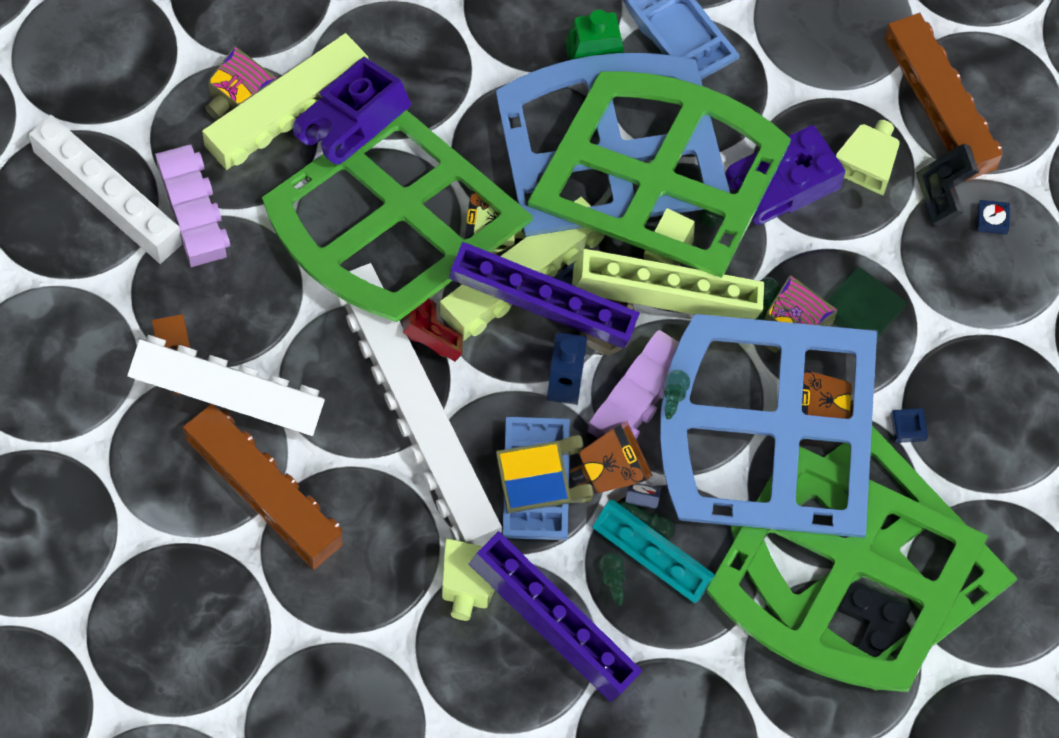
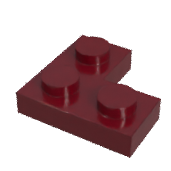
M426 300L403 317V333L412 341L420 342L431 348L437 355L447 357L454 362L463 354L462 335L437 321V303L434 301Z

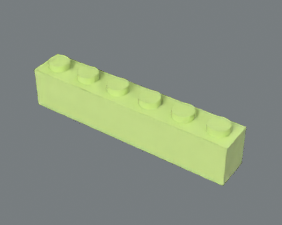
M346 33L202 130L204 146L226 170L234 165L242 164L248 158V155L257 149H263L268 146L274 137L282 132L290 131L295 120L321 98L319 93L363 56L367 59L368 56Z
M582 197L574 201L580 205L591 207ZM579 228L527 236L500 257L554 277L564 265L567 264L569 266L575 262L584 249L596 247L603 240L604 234L588 228ZM462 284L440 301V316L455 332L462 335V340L464 341L471 335H479L486 328L487 323L495 317H503L510 310L512 304Z
M584 249L574 263L572 285L605 299L693 315L702 314L756 319L763 311L764 282L729 275H724L723 278H720L702 270Z

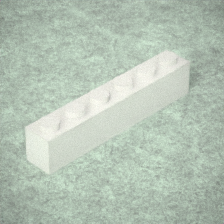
M50 115L29 133L33 152L159 264L183 245L180 227L54 116Z
M147 335L146 340L139 338L127 374L128 377L313 436L325 401L324 398L318 396L319 390L305 385H301L300 390L288 387L289 380L271 375L269 380L257 377L258 370L240 365L239 370L226 366L228 360L209 355L208 360L196 357L197 350L178 345L177 350L165 347L166 340L155 336Z

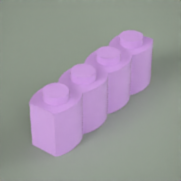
M190 144L155 154L176 224L180 227L181 238L190 267L226 258L225 248L230 247V242L226 229H219L217 222L222 221L217 203L211 204L209 196L213 195L209 178H202L200 172L204 170L200 152L194 153Z
M658 330L653 335L642 353L635 359L625 376L618 382L607 400L600 406L589 422L588 432L599 439L619 424L628 421L637 439L640 433L637 428L643 421L649 423L657 410V407L654 405L660 398L663 399L671 362L679 345L677 340L661 330Z

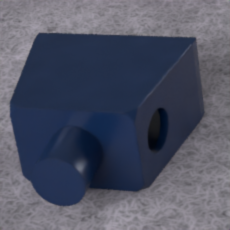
M556 333L547 401L578 405L587 337ZM560 378L570 379L571 384H561L559 382Z

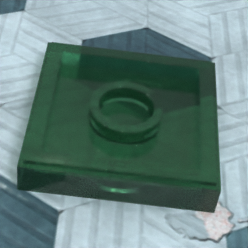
M859 266L826 301L837 309L834 320L837 326L877 331V339L907 305L905 300Z

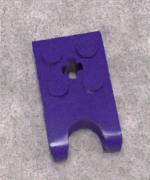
M363 56L319 93L321 98L295 120L293 132L295 137L306 145H314L322 140L321 147L325 158L334 164H341L411 106V102L399 78ZM310 124H314V125L306 132L307 127H308Z
M814 124L788 136L791 139L790 145L752 218L755 225L764 224L787 212L790 214L841 189L846 170ZM759 151L733 163L727 168L725 175L731 189L737 190L741 188ZM761 161L756 171L766 174L771 163Z

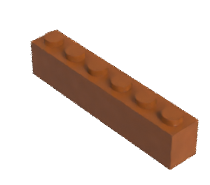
M920 12L889 23L884 41L948 153L962 144L969 145L972 149L979 173L965 181L997 170L1002 158L1001 145L991 136L986 119L980 116L976 110L972 95L966 92L962 86L958 71L951 67L947 60V53L944 47L936 41L930 23L925 22Z
M211 403L183 426L185 440L315 570L343 546L342 528L332 517L327 519L320 512L321 508L310 495L305 497L298 490L299 485L288 473L283 475L276 468L278 465L268 452L262 454L255 447L256 442L253 437L245 430L241 432L234 425V419L225 409L220 411Z

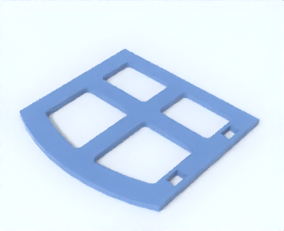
M615 53L589 56L541 68L519 77L496 90V98L518 204L533 216V221L523 228L525 237L585 227L527 206L524 193L534 192L538 185V179L543 176L556 151L535 154L531 151L522 106L540 96L578 83L586 84L589 93L601 71L656 74L703 86L696 60L650 53ZM613 100L597 126L600 141L597 144L598 146L640 161L654 160L667 136L665 134L632 140L622 139ZM705 115L701 118L682 155L693 154L696 156L703 184L730 193L711 117ZM519 117L521 127L511 129L509 118ZM580 164L575 166L573 172L593 168ZM607 174L613 202L588 208L616 218H622L635 196L632 183ZM663 195L657 201L650 217L663 216L667 208L676 213L702 210L703 208Z
M695 314L685 330L672 359L664 388L660 418V446L663 472L677 519L681 521L865 538L877 331ZM712 341L776 346L780 349L778 401L775 411L768 412L695 405L690 402L689 398L700 363ZM807 350L851 353L855 356L853 414L850 419L810 416L802 412L805 352ZM691 428L772 436L775 444L771 500L767 503L700 496L692 471L687 431ZM812 439L849 444L848 500L845 510L803 507L796 503L800 440ZM713 505L732 507V516L712 514ZM813 515L832 516V526L812 524Z

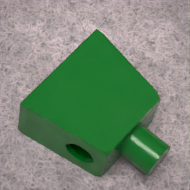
M598 9L594 10L590 15L574 18L565 40L568 61L589 56L624 53L616 13H606Z

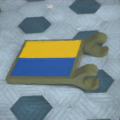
M571 436L559 441L496 451L508 514L569 503H587L592 500L593 488L590 484H583L569 489L562 455L579 454L583 448L581 436Z

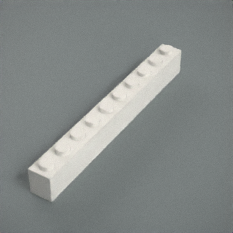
M371 263L349 271L361 279L383 288ZM335 295L338 305L340 307L345 306L348 312L346 319L353 333L357 331L361 338L359 347L365 359L370 357L374 365L371 367L375 381L378 385L381 383L384 385L386 390L384 397L391 411L396 410L400 418L397 419V424L402 436H408L412 443L410 451L416 464L422 463L425 469L423 478L429 491L435 490L439 498L436 500V504L443 518L448 517L452 525L449 528L452 539L484 546L498 531L502 533V526L407 335L403 333L400 321L394 322L371 314Z

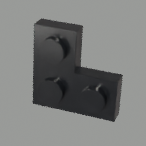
M962 144L915 172L933 225L940 227L964 213L955 186L979 173L969 145Z
M854 581L849 587L839 612L868 624L858 649L872 657H878L898 641L913 607Z

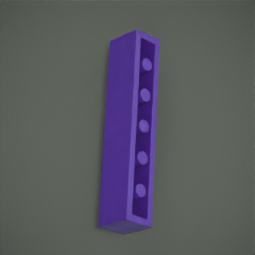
M463 241L448 278L622 349L628 344L640 312Z
M499 531L468 563L610 703L643 671Z

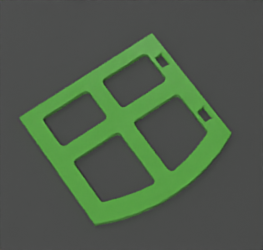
M601 71L531 195L528 207L723 278L790 145L791 139L772 122L751 108L704 86L656 74ZM614 97L644 98L682 106L653 162L645 163L590 142L592 135ZM705 115H709L727 124L760 147L757 157L739 192L736 194L725 192L674 173V169L701 118ZM761 161L771 163L766 174L756 171ZM585 165L639 186L622 218L607 215L559 196L575 166ZM667 195L724 216L725 219L709 249L703 250L644 227L661 196ZM724 233L734 235L729 247L720 243Z
M407 110L345 162L334 164L326 159L323 154L262 197L269 221L280 242L309 276L344 301L371 314L394 322L401 320L453 281L448 278L462 241L491 253L533 221V216ZM395 131H402L440 163L409 187H402L364 154ZM347 170L385 204L326 247H318L301 223L293 204L338 171ZM307 178L309 183L299 190L294 187L300 181ZM454 181H461L500 214L498 218L469 239L461 238L423 205ZM399 221L407 222L445 255L444 258L397 292H391L371 284L339 266Z
M872 426L870 456L874 457L916 502L965 524ZM841 444L824 458L849 469V444ZM802 473L798 478L796 503L799 506L814 498L826 509L845 510L847 508L848 495L843 489L809 473ZM903 518L897 520L887 529H880L870 547L871 551L923 576L901 553L900 548L925 529ZM731 526L734 541L743 526ZM765 540L747 569L750 580L766 605L778 620L791 630H798L801 627L829 573L799 595L792 593L774 563ZM984 545L975 562V565L982 571L983 575L959 593L932 647L1017 581V577L986 545ZM739 554L740 559L744 564L747 558ZM855 576L852 583L860 580L863 576ZM978 587L985 595L974 604H971V601L966 596ZM910 599L916 605V607L920 611H922V605ZM828 628L820 642L823 646L845 653L894 661L895 659L891 654L904 645L910 632L878 657H872L856 648Z
M799 446L797 480L802 473H809L848 492L849 469ZM772 475L757 502L767 503L771 500ZM869 479L865 538H842L838 535L743 526L716 572V576L707 588V594L748 635L769 650L796 665L819 675L852 685L877 690L909 692L983 549L988 535ZM895 514L954 543L955 548L937 580L931 581L871 551L870 547L888 515ZM769 533L782 536L834 563L832 570L798 630H791L775 619L739 586L761 544ZM737 553L747 558L740 571L730 567ZM857 575H862L920 603L923 607L897 659L894 661L845 653L823 646L820 642L850 584Z

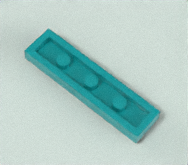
M613 499L606 503L592 528L693 603H697L716 576Z

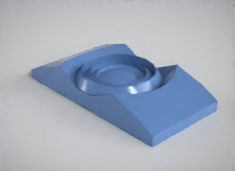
M623 0L640 31L655 43L662 55L696 60L701 80L739 59V53L696 0Z
M506 417L505 450L568 438L570 419ZM562 455L569 486V455ZM503 497V536L513 539L568 540V504L508 514L505 498Z

